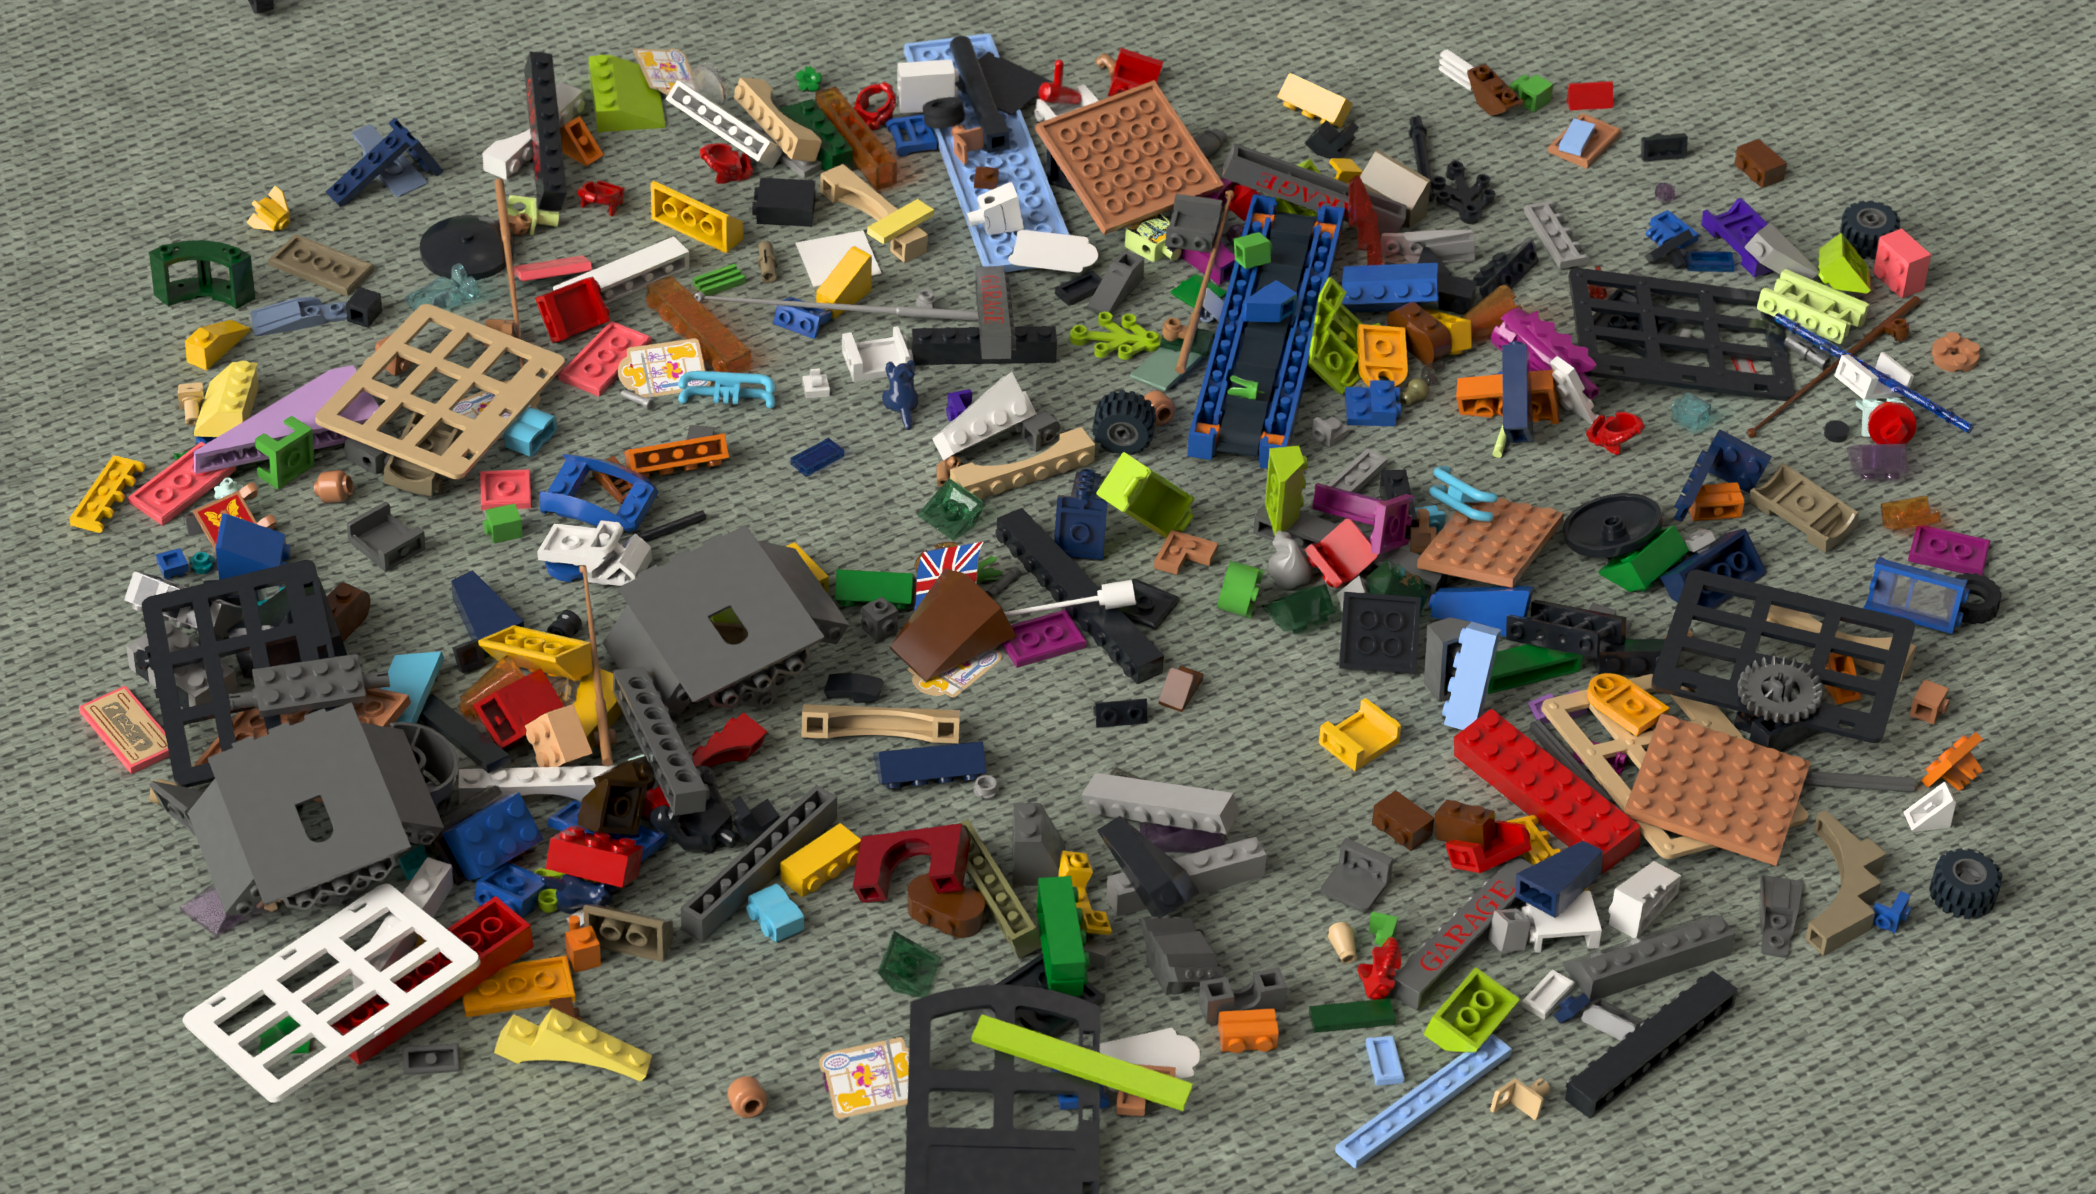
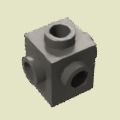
M883 597L869 602L862 607V629L876 642L897 633L899 616L897 608Z

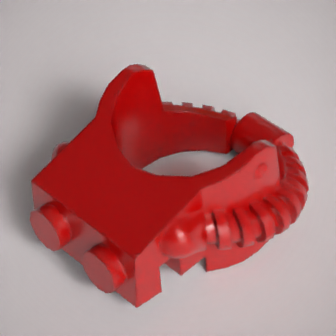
M882 82L863 89L857 96L853 111L847 114L848 123L853 127H859L864 133L866 131L871 133L874 130H878L881 125H885L890 119H893V112L896 106V95L892 90L893 86ZM882 91L887 93V103L877 109V112L870 113L865 111L870 105L869 97L881 94Z
M723 143L708 144L699 150L701 159L717 173V184H726L730 181L740 182L749 179L753 174L749 155L742 152L741 157H739L738 151H732V146Z
M601 180L597 181V183L593 181L586 182L577 191L578 196L581 197V208L590 203L608 205L609 216L613 217L616 213V207L623 203L625 187Z
M1618 412L1615 413L1616 417L1609 416L1607 420L1605 415H1599L1590 428L1587 429L1586 436L1589 442L1594 443L1596 446H1602L1615 455L1620 453V444L1639 435L1645 428L1643 420L1632 413Z
M1389 937L1384 942L1383 947L1373 948V964H1360L1357 968L1358 975L1363 981L1366 995L1369 999H1384L1394 988L1395 980H1392V978L1395 976V969L1400 970L1401 950L1397 940L1393 937Z

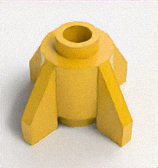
M275 186L268 194L272 199L265 197L260 202L254 200L252 203L256 207L255 211L258 215L253 213L247 223L253 228L277 231L279 229L284 230L289 225L290 211L284 192Z

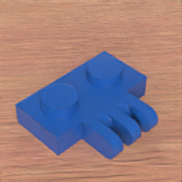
M1669 210L1650 219V226L1652 228L1647 230L1646 236L1652 238V241L1658 243L1659 246L1687 229L1690 230L1693 237L1679 245L1678 248L1683 249L1698 241L1699 234Z

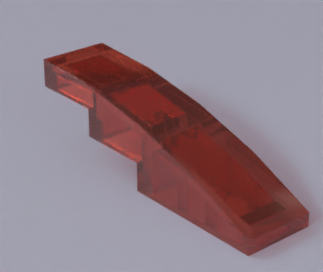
M1354 176L1349 181V227H1358V250L1367 251V266L1383 265L1381 240L1371 200L1361 177Z

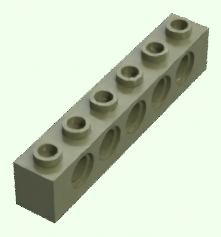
M969 819L960 822L971 840L966 875L976 891L983 895L987 909L1016 956L1020 959L1041 948V940L1034 923Z

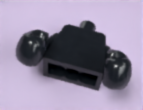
M698 765L695 768H699L701 779L704 784L708 785L710 794L709 800H706L705 811L674 816L670 806L661 805L651 811L650 822L666 836H671L672 841L677 842L685 851L712 853L721 843L733 848L739 840V834L732 831V813L717 790L718 786L713 770L709 766Z

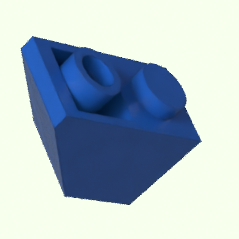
M1275 280L1243 301L1242 320L1248 322H1281L1296 312L1297 293Z

